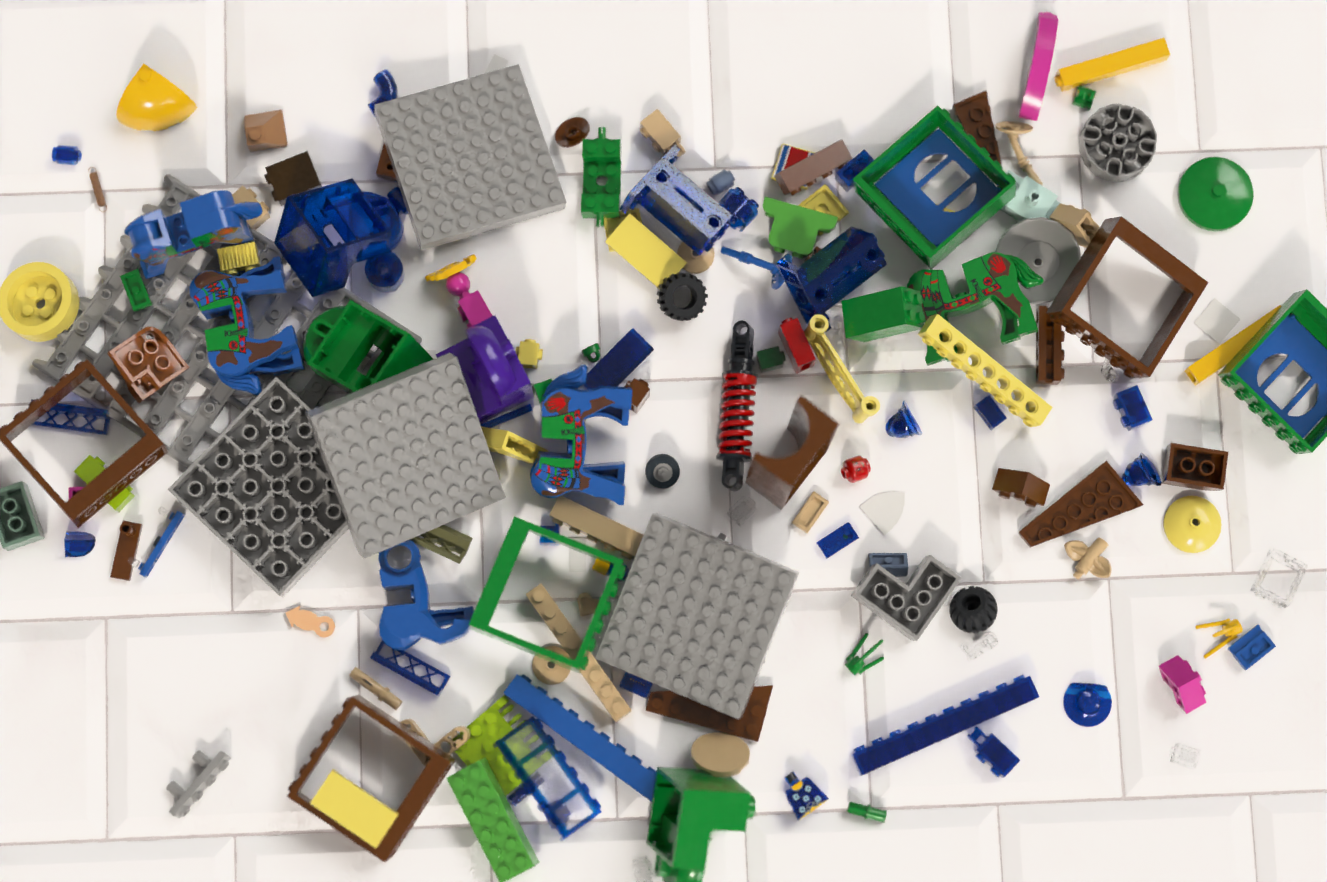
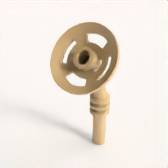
M1008 121L996 123L995 128L1008 134L1007 137L1017 157L1018 165H1020V168H1023L1022 171H1025L1031 179L1043 185L1032 169L1033 165L1029 164L1030 161H1027V157H1024L1017 140L1019 135L1031 132L1033 127L1021 122Z

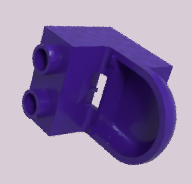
M496 315L466 328L467 338L435 354L437 358L448 353L457 357L480 425L534 398L531 382Z

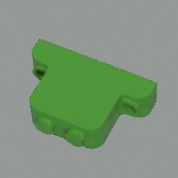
M765 197L763 201L764 215L774 218L769 235V243L774 248V252L784 254L786 251L792 253V257L798 259L808 257L813 253L818 233L830 234L837 226L838 217L769 197Z

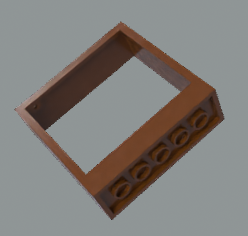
M1119 216L1103 221L1046 314L1051 317V321L1064 326L1067 333L1080 338L1079 341L1082 344L1095 349L1094 352L1098 356L1107 358L1110 365L1123 370V374L1128 378H1145L1152 375L1209 282L1125 218ZM1116 237L1170 277L1183 289V292L1140 361L1070 310Z
M88 359L76 364L74 370L70 374L63 375L59 379V383L54 387L50 386L47 388L41 398L33 400L28 405L29 408L24 412L17 413L11 423L0 427V442L77 528L81 527L168 453L159 437ZM92 375L146 435L65 502L11 441Z
M355 695L350 698L348 697L342 705L343 711L335 715L331 721L333 726L329 731L326 730L320 738L322 743L310 753L309 757L311 760L299 770L298 774L300 776L288 787L287 790L290 792L287 797L386 863L393 858L456 759L361 695ZM355 707L431 757L396 812L399 815L377 848L310 804L312 800L300 792Z

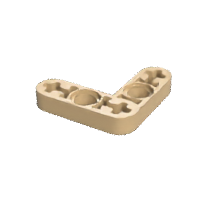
M405 719L401 721L402 724H410L411 730L417 732V734L430 742L414 720ZM458 726L434 745L441 749V744L448 742L451 748L446 753L451 755L469 740L470 731L465 726ZM463 731L464 739L460 738L454 742L452 739L458 735V732ZM405 741L420 762L426 766L429 756Z

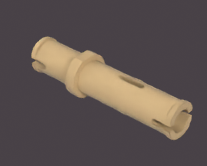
M357 667L349 674L356 682L377 696V700L380 702H385L395 710L401 706L403 701L392 694L388 687L384 688Z

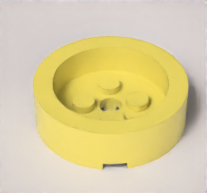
M32 262L18 267L7 276L0 288V317L11 330L29 341L44 342L57 338V335L65 329L68 330L73 324L79 310L77 288L66 274L49 263ZM44 299L45 306L38 308L36 304Z

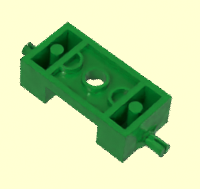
M598 127V138L583 139L582 144L583 194H581L582 218H596V227H604V217L620 218L622 145L620 139L606 138V127ZM605 177L607 178V183L599 185L597 184V179Z

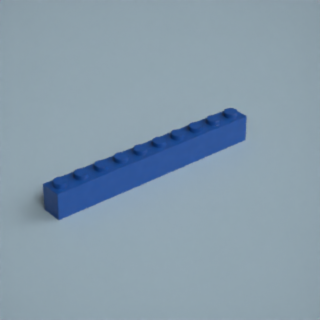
M517 674L503 692L504 695L652 802L656 770L650 766L645 768L641 765L643 762L634 754L630 757L625 753L627 749L619 743L616 745L612 744L609 741L611 737L602 731L600 734L593 730L595 726L587 720L582 722L578 719V713L571 708L567 711L562 707L563 702L556 697L553 699L546 695L548 691L541 686L534 687L530 684L532 680L526 675L522 674V676H519Z

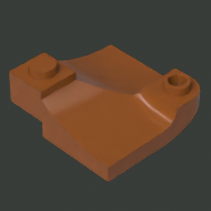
M145 327L107 353L121 373L128 391L138 404L152 396L189 368L169 339L159 329L154 327ZM149 335L152 339H147L146 336Z

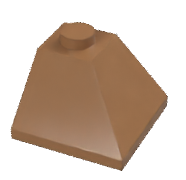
M282 109L245 115V134L250 152L288 146Z

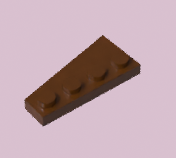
M987 90L953 104L952 108L964 128L963 131L967 135L971 134L976 139V144L980 148L984 147L989 152V157L993 161L997 160L1002 164Z

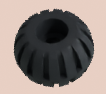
M968 586V589H961L960 592L953 596L949 607L950 618L955 626L964 632H972L973 634L979 633L980 630L983 632L987 630V627L990 628L996 620L998 612L997 602L988 590L978 586Z

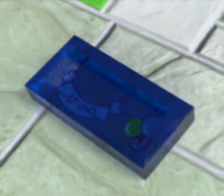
M847 522L816 542L825 558L828 559L859 539L851 524Z

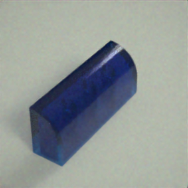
M632 328L587 373V382L582 388L587 390L599 386L618 387L646 359L654 348Z

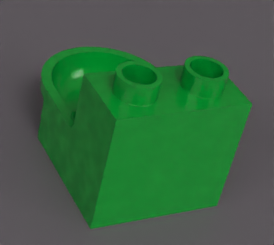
M352 300L346 306L332 307L318 314L309 324L304 335V357L310 368L319 376L349 394L433 360L430 354L408 332ZM374 345L382 352L374 361L367 374L363 375L357 371V368Z
M657 767L646 844L656 852L655 876L662 877L664 882H702L705 874L709 841H713L710 837L713 831L746 832L747 820L752 819L756 812V800L751 795V792L731 776L715 777L712 776V773L702 769Z

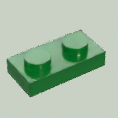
M138 269L120 276L134 312L152 306Z

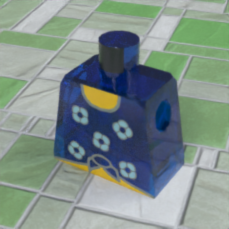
M793 771L784 777L790 786L784 794L797 821L829 800L808 776L800 781Z

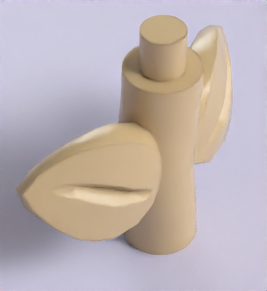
M1100 537L1090 547L1079 540L1066 542L1064 547L1067 555L1073 561H1078L1073 577L1079 580L1082 575L1086 576L1089 571L1099 578L1110 577L1112 573L1111 563L1105 557L1100 556L1109 544Z

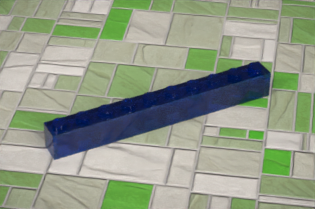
M1024 674L1014 678V683L1007 685L1005 682L996 686V691L992 693L986 690L977 694L979 698L972 701L971 698L960 702V707L954 709L952 705L943 709L944 714L936 716L934 713L925 717L926 722L918 724V721L907 725L908 730L901 732L898 729L889 733L890 737L885 740L880 737L871 741L872 745L867 748L861 745L853 749L855 753L851 754V757L859 775L867 774L1039 698L1040 696L1031 677L1025 678Z

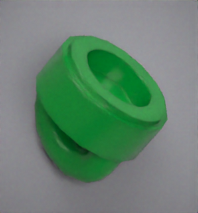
M595 343L581 350L583 357H587L588 361L594 363L600 359L599 350L601 348L598 343ZM595 353L596 357L592 358L590 354Z

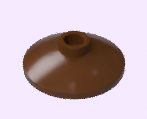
M573 117L564 121L555 132L557 144L568 148L581 143L590 131L588 121L582 117Z

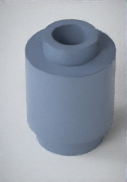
M724 169L709 178L706 185L713 195H719L734 186L733 181H735V178L730 170L727 172Z

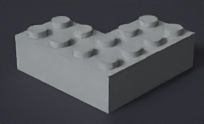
M931 555L924 557L906 584L876 563L872 564L851 594V597L911 641H918L961 577Z

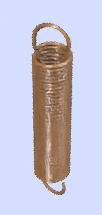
M97 171L89 174L97 204L99 207L106 205Z

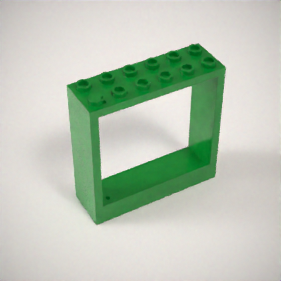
M514 516L469 622V627L472 631L580 674L581 670L585 671L588 665L589 657L587 655L589 651L593 652L597 642L595 639L596 633L600 634L604 626L603 616H608L611 609L610 599L611 597L615 598L618 592L619 584L617 582L619 579L622 580L625 575L626 566H624V560ZM529 532L613 565L575 660L489 626Z

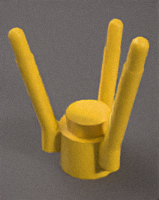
M1228 618L1223 621L1195 626L1196 629L1224 625L1221 631L1214 633L1212 636L1217 637L1225 634L1228 637L1203 656L1205 659L1230 641L1238 638L1237 635L1243 632L1238 619L1230 620Z

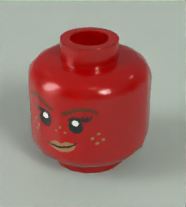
M860 455L844 460L843 468H841L842 477L851 483L866 479L871 471L869 461Z

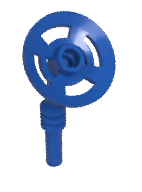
M724 246L721 248V254L736 258L739 262L748 265L754 264L770 270V273H772L771 286L775 290L782 286L792 265V256L790 254L784 255L778 263H770L756 258L753 254L745 251L739 252Z

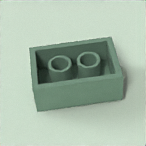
M20 481L0 488V542L2 548L10 551L45 539L28 484Z

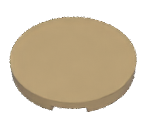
M722 732L708 733L699 737L693 743L691 760L697 769L712 773V776L730 777L741 773V770L749 764L750 750L747 744L737 736Z

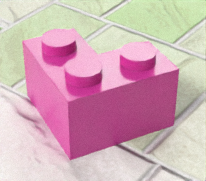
M1177 655L1158 666L1162 679L1172 689L1176 703L1186 714L1206 703L1204 696L1206 691L1200 684L1202 678L1197 671L1192 670L1187 660H1183Z

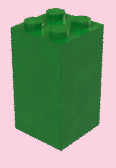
M900 286L842 300L845 337L856 341L869 342L920 330L925 322V316L922 312L923 298L920 291Z

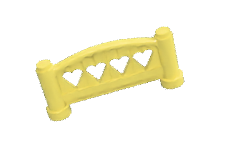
M820 314L814 315L804 330L805 336L830 381L853 411V420L856 423H863L868 417L874 416L879 411L880 402L873 396L864 397L824 333L829 326L827 318Z

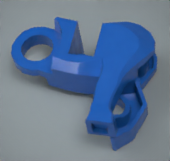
M407 540L379 552L378 560L381 567L379 573L384 590L411 589V599L415 603L384 606L379 623L381 638L387 646L395 650H407L422 638L439 645H444L468 634L471 630L469 622L474 613L473 606L431 610L428 583L420 562L421 554L413 541ZM404 546L410 550L412 557L407 567L395 569L389 565L388 554L394 547Z

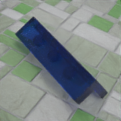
M57 403L46 412L49 416L48 419L44 422L35 421L32 424L34 426L108 435L111 417H109V411L105 409ZM59 414H65L68 421L61 425L57 424L54 418ZM79 416L84 417L87 421L82 427H77L73 422ZM98 419L105 420L103 430L95 429L92 423Z
M382 639L377 650L373 651L370 659L440 697L451 676L404 650H396L401 653L396 655L395 649L391 648L393 656L388 658L381 656L380 652L384 645H386ZM405 655L409 658L410 665L401 667L398 665L397 658ZM419 665L425 666L427 675L419 677L415 674L414 667ZM439 674L445 678L440 688L432 684L430 676Z

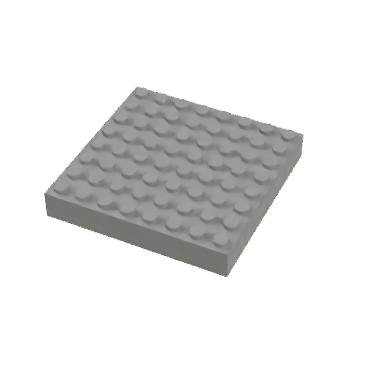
M519 64L375 104L374 113L421 251L565 209L567 202Z
M451 353L305 412L357 551L364 559L506 498L457 357Z
M275 377L167 490L271 589L283 598L349 527L305 413L311 409Z
M653 513L595 659L740 719L743 716L800 572L666 516Z

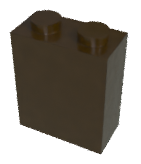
M308 151L265 167L267 174H264L267 184H272L274 189L271 191L275 202L279 201L281 206L323 190Z

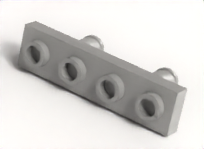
M198 750L192 759L204 770L186 791L175 781H171L167 785L166 790L177 799V802L168 812L178 819L186 816L190 811V806L201 799L203 791L216 781V776L220 771H224L229 766V761L232 759L229 755L220 750L214 759L211 760L202 751Z

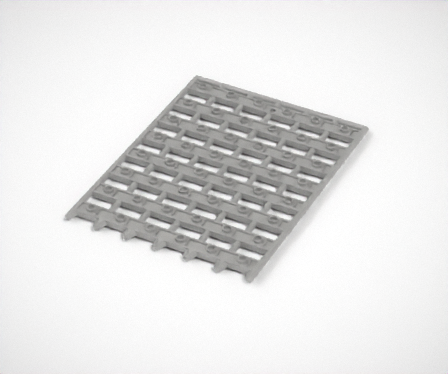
M166 174L164 182L169 186L170 190L158 206L144 204L142 212L145 214L161 209L164 215L168 217L179 213L181 210L180 202L188 200L189 197L201 196V194L170 174ZM251 229L253 238L266 245L259 255L261 266L266 265L273 257L280 256L281 260L284 257L297 266L285 283L287 292L272 294L276 298L259 322L252 318L254 339H266L275 336L292 309H295L307 317L296 333L298 347L301 350L303 360L306 362L303 341L309 324L321 312L332 307L341 306L345 298L408 332L421 344L422 338L255 229ZM122 235L120 242L125 247L126 252L114 268L104 265L98 268V273L103 278L104 283L92 299L79 297V308L82 314L70 330L65 329L57 335L60 345L48 361L35 359L32 365L59 383V379L65 374L81 351L94 360L92 365L105 379L108 378L111 372L123 379L107 353L139 332L155 310L170 318L161 332L174 347L186 330L190 331L201 340L185 361L189 368L173 379L162 395L155 392L150 396L157 402L144 420L157 436L162 432L174 413L189 422L172 447L164 443L168 451L167 455L189 468L193 464L189 457L205 434L215 440L219 437L220 433L210 427L226 404L230 403L243 412L257 396L253 395L248 404L245 405L232 396L236 389L225 385L220 379H218L216 384H213L201 376L210 362L205 332L191 324L200 310L189 292L174 312L161 304V301L177 278L190 286L193 279L182 273V271L196 251L168 259L164 274L154 276L146 289L152 306L136 312L131 308L121 323L107 314L125 289L120 276L139 269L141 266L140 261L131 255L130 250L133 246L130 237ZM222 243V245L219 248H225L233 246L235 244ZM212 246L202 248L213 256L203 271L213 270L221 272L217 250ZM244 270V271H239L238 273H240V274L242 275V274H244V273H246V272H245V270ZM315 277L329 287L314 309L310 311L298 303V301ZM256 295L246 299L248 307L250 306ZM230 315L217 317L208 329L233 324L234 322H231ZM103 320L116 330L98 354L85 346V344ZM379 348L375 352L370 350L366 355L370 360L361 372L363 375L367 374L374 361L382 352ZM294 372L279 376H257L264 380L261 384L263 391L275 377L286 385ZM315 372L301 394H298L291 388L289 389L312 410L318 407L317 405L332 383ZM92 375L72 391L141 438L146 435L139 426L125 418L128 414L114 399L107 406L94 397L102 385ZM198 382L210 390V392L192 416L179 406L194 384ZM124 383L118 393L132 408L137 401L128 391L126 383Z

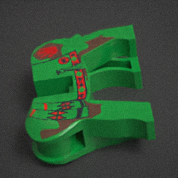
M992 252L961 264L970 293H958L955 295L956 298L952 297L943 270H919L910 277L907 283V288L918 290L922 295V312L925 316V322L929 316L939 314L950 323V317L969 314L994 303L1002 317V331L1000 335L1002 345L1021 340L1022 336L1038 332L1030 302L1019 288V283L1028 289L1043 284L1044 279L1035 273L1025 261L1016 256ZM939 334V339L943 341V336ZM927 345L925 361L928 366L942 361L951 362L947 358L940 356L934 347ZM954 345V351L957 353V347Z

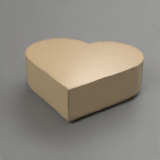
M581 593L577 599L580 617L594 614L599 600L592 599L588 593Z

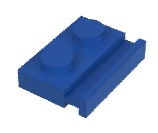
M1257 624L1227 649L1233 654V657L1241 667L1247 670L1274 649L1276 645Z

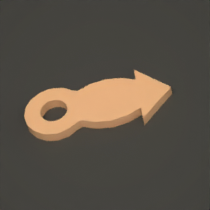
M301 606L286 612L292 628L295 624L303 630H314L320 637H329L335 631V622L328 616L318 617L311 611L299 610ZM327 622L329 629L322 631L320 629L321 623Z

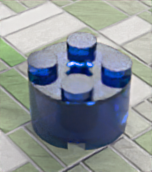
M736 187L735 189H730L715 205V210L719 209L721 213L719 217L724 223L734 230L739 228V232H742L758 215L757 208L759 205L755 200L749 199L740 187Z
M380 250L371 255L365 263V275L369 284L379 292L396 291L403 283L405 277L404 267L395 253L388 250ZM385 269H388V272L382 274L381 271H385Z

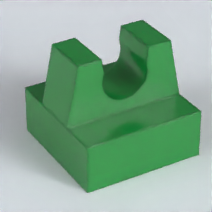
M1079 85L1072 104L1090 110L1097 91Z

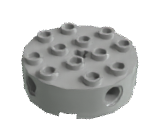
M1110 104L1099 108L1087 120L1079 137V153L1084 165L1095 176L1107 181L1124 182L1137 177L1152 161L1156 151L1157 132L1152 120L1142 110L1122 104Z

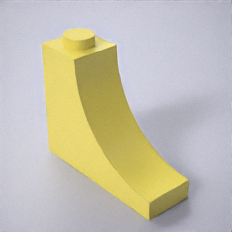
M481 427L491 452L503 454L533 465L539 451L548 452L547 449L510 431Z

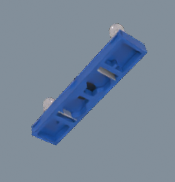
M165 507L158 509L159 514L166 518L171 512ZM177 511L176 514L171 513L168 518L171 522L162 537L158 536L154 541L153 546L155 548L146 563L141 562L138 567L140 570L139 574L147 578L185 517L180 511ZM129 557L127 560L134 567H137L140 563L134 557Z

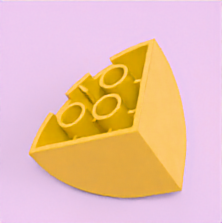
M143 63L126 87L119 101L116 117L121 124L132 129L161 131L169 129L168 127L177 123H182L198 107L181 89Z

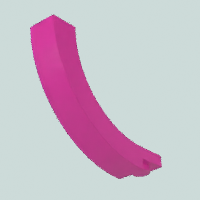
M1039 12L1034 49L1020 104L1019 118L1033 121L1038 120L1049 77L1058 29V15L1050 12Z

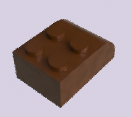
M1170 443L1166 447L1162 484L1204 491H1222L1225 484L1228 452Z

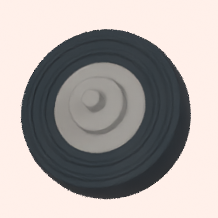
M658 454L647 462L645 475L652 486L665 489L677 482L680 468L678 462L672 456Z

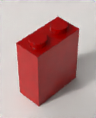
M791 317L783 320L779 326L778 335L795 373L798 374L814 367L816 358L798 318L792 319Z

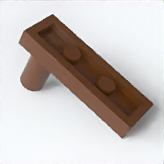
M122 521L110 575L111 578L131 581L143 524Z

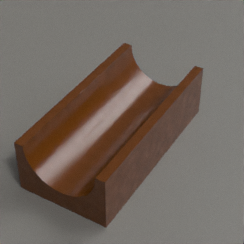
M800 395L796 400L787 426V430L791 432L797 442L798 451L783 458H770L756 452L751 459L745 483L782 510L828 451L840 424L804 396Z

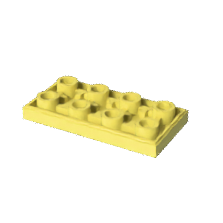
M630 213L605 241L607 245L659 290V285L663 284L665 278L670 277L669 275L679 273L687 263Z
M334 769L310 802V804L375 848L378 847L399 815Z

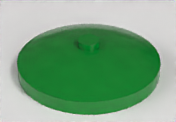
M1207 157L1196 161L1184 172L1178 184L1177 198L1181 211L1192 224L1208 231H1224L1235 227L1247 216L1253 204L1254 190L1251 179L1240 165L1223 157Z

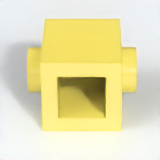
M525 339V342L520 341V347L516 346L515 351L523 368L538 369V360H542L543 349H540V345L536 343V340Z

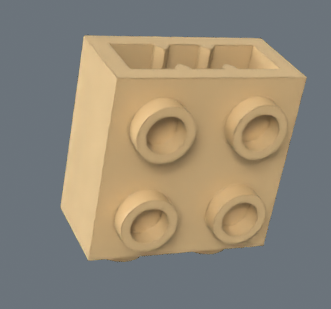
M1060 203L1049 217L1051 220L1060 222L1071 231L1078 245L1085 248L1088 247L1099 229V225L1093 221L1092 215L1088 210H1081L1073 205Z

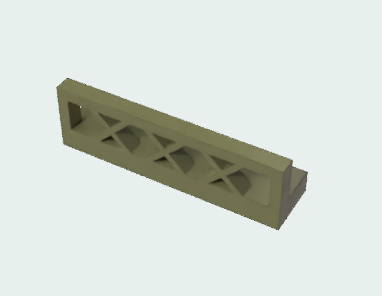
M442 525L421 534L420 536L424 538L416 536L409 540L460 564L466 556L473 538L446 525Z

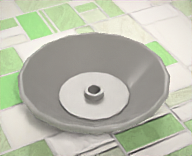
M1044 217L1024 219L1011 226L999 239L995 251L1022 259L1035 273L1044 279L1043 284L1028 289L1019 283V288L1031 304L1053 301L1081 258L1080 247L1073 233L1060 222ZM1041 259L1042 263L1040 265H1036L1035 260Z

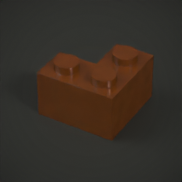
M998 468L992 490L999 493L998 496L1001 498L1009 499L1013 497L1018 501H1024L1026 506L1035 508L1036 505L1044 506L1051 484L1030 472Z

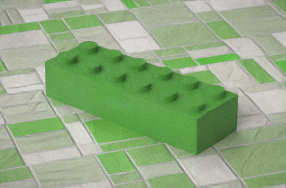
M486 757L446 778L499 882H506L540 863Z

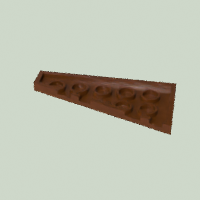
M1105 461L1020 530L1018 534L1031 548L1139 508L1144 504L1112 466Z
M773 685L754 686L743 716L740 719L673 691L650 692L645 711L759 742Z

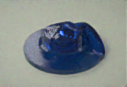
M1073 682L1069 684L1065 691L1063 706L1065 713L1075 724L1083 727H1093L1101 724L1109 716L1112 708V698L1106 685Z

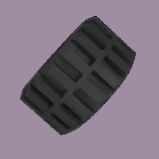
M688 273L669 275L670 277L665 278L663 284L659 285L660 291H657L659 296L657 303L660 304V310L664 311L666 316L679 321H689L692 318H697L698 314L704 311L702 309L703 306L707 305L705 299L708 298V294H705L707 289L702 285L703 282L697 279L695 275ZM681 285L687 286L691 291V301L684 308L677 307L673 302V293Z

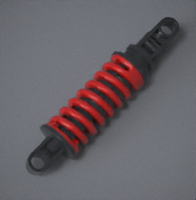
M743 320L737 321L733 326L731 358L728 359L729 370L722 373L726 382L722 385L725 392H723L721 397L725 402L721 404V409L724 412L720 414V419L723 422L720 423L719 428L723 432L718 435L719 440L722 442L718 444L719 452L716 455L717 460L723 461L722 484L734 492L742 488L744 463L751 462L752 459L750 449L745 448L744 450V447H751L753 443L750 440H744V437L753 436V431L745 430V427H752L754 425V422L749 420V417L754 416L755 412L749 410V407L755 406V401L750 400V397L756 395V391L751 389H755L758 374L752 371L755 365V361L752 360L754 329ZM747 327V332L740 335L741 329ZM732 477H735V484L729 486V480Z

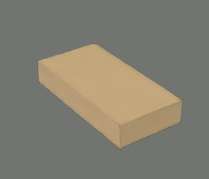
M813 491L792 521V524L808 534L829 504V501Z

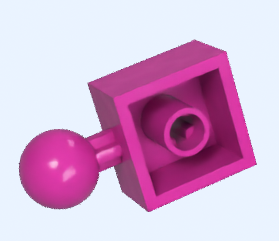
M458 272L447 278L446 288L451 295L460 298L457 310L463 322H468L466 324L467 327H472L493 316L478 290L471 294L469 293L470 280L467 275Z

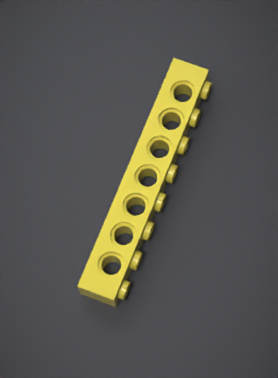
M939 314L929 316L917 334L925 344L934 347L940 356L950 360L953 367L961 369L966 373L965 376L968 379L976 381L983 391L992 394L998 403L1007 406L1010 413L1023 419L1025 425L1029 427L1041 426L1053 408ZM939 334L943 336V341L939 339ZM954 345L957 347V353L954 351ZM969 357H970L971 360H972V364H971V365H970L969 362H968V358H969ZM983 369L986 371V377L983 375ZM997 381L1000 382V388L997 386ZM1012 392H1013L1014 395H1015V399H1014V400L1012 399V396H1011V393H1012ZM1026 403L1029 406V411L1026 410Z

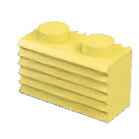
M255 242L217 249L222 273L235 276L239 271L245 270L247 272L253 268L261 267Z

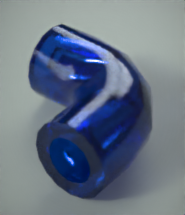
M388 69L380 71L373 78L374 83L379 89V95L367 106L375 118V104L398 98L397 84Z

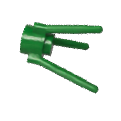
M868 633L864 634L853 652L846 658L847 662L844 664L854 676L857 673L861 675L865 670L884 660V657H880L863 666L865 664L863 661L883 643L882 639L861 657L857 655L854 658L869 635Z

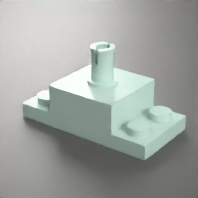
M1007 170L1006 174L1010 173L1016 180V196L1000 210L1018 222L1028 218L1044 217L1050 219L1049 217L1060 204L1056 200L1058 195L1028 176L1023 179L1012 171Z

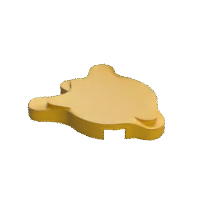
M475 254L463 258L464 261L460 263L455 261L426 275L425 280L428 282L430 280L439 281L446 279L471 266L477 257Z

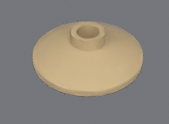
M698 236L689 237L679 245L677 254L687 262L683 269L689 273H702L713 264L714 249L705 238ZM697 250L699 255L694 256L692 252Z
M544 647L545 649H548L550 651H553L555 653H558L569 658L567 653L559 647ZM534 656L532 669L536 678L542 683L556 685L568 677L569 669L555 664L554 668H549V661Z

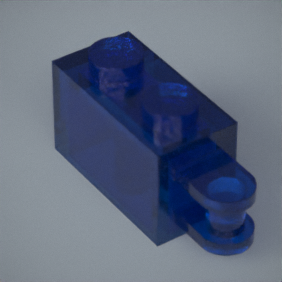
M976 726L974 732L971 735H967V738L977 746L974 750L976 753L975 757L982 764L986 762L991 767L989 769L990 772L997 778L999 776L1005 778L1021 761L993 733L987 736ZM980 736L984 738L981 743L977 741Z

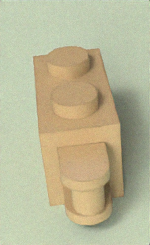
M658 108L640 122V133L644 138H649L652 141L651 145L657 153L661 152L663 156L669 153L675 161L686 153L680 144L681 136ZM676 146L678 149L673 152L672 149Z

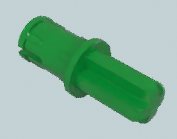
M849 802L847 807L848 813L864 817L865 820L869 818L884 823L887 816V811L870 807L869 804L866 806Z

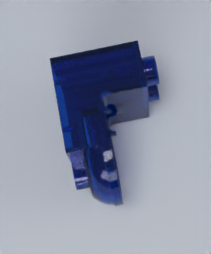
M351 178L288 196L274 244L313 298L345 288L351 267L355 263L393 251L402 239L404 227L399 211L388 198L373 192L362 191L354 179ZM332 224L345 243L337 242V245L334 246L324 233V228Z

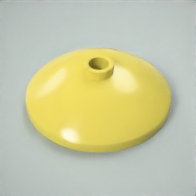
M1184 496L1177 499L1168 507L1163 520L1167 539L1174 547L1187 553H1199L1209 549L1215 544L1221 533L1222 524L1218 510L1210 501L1199 496ZM1193 519L1198 521L1197 526L1193 525Z

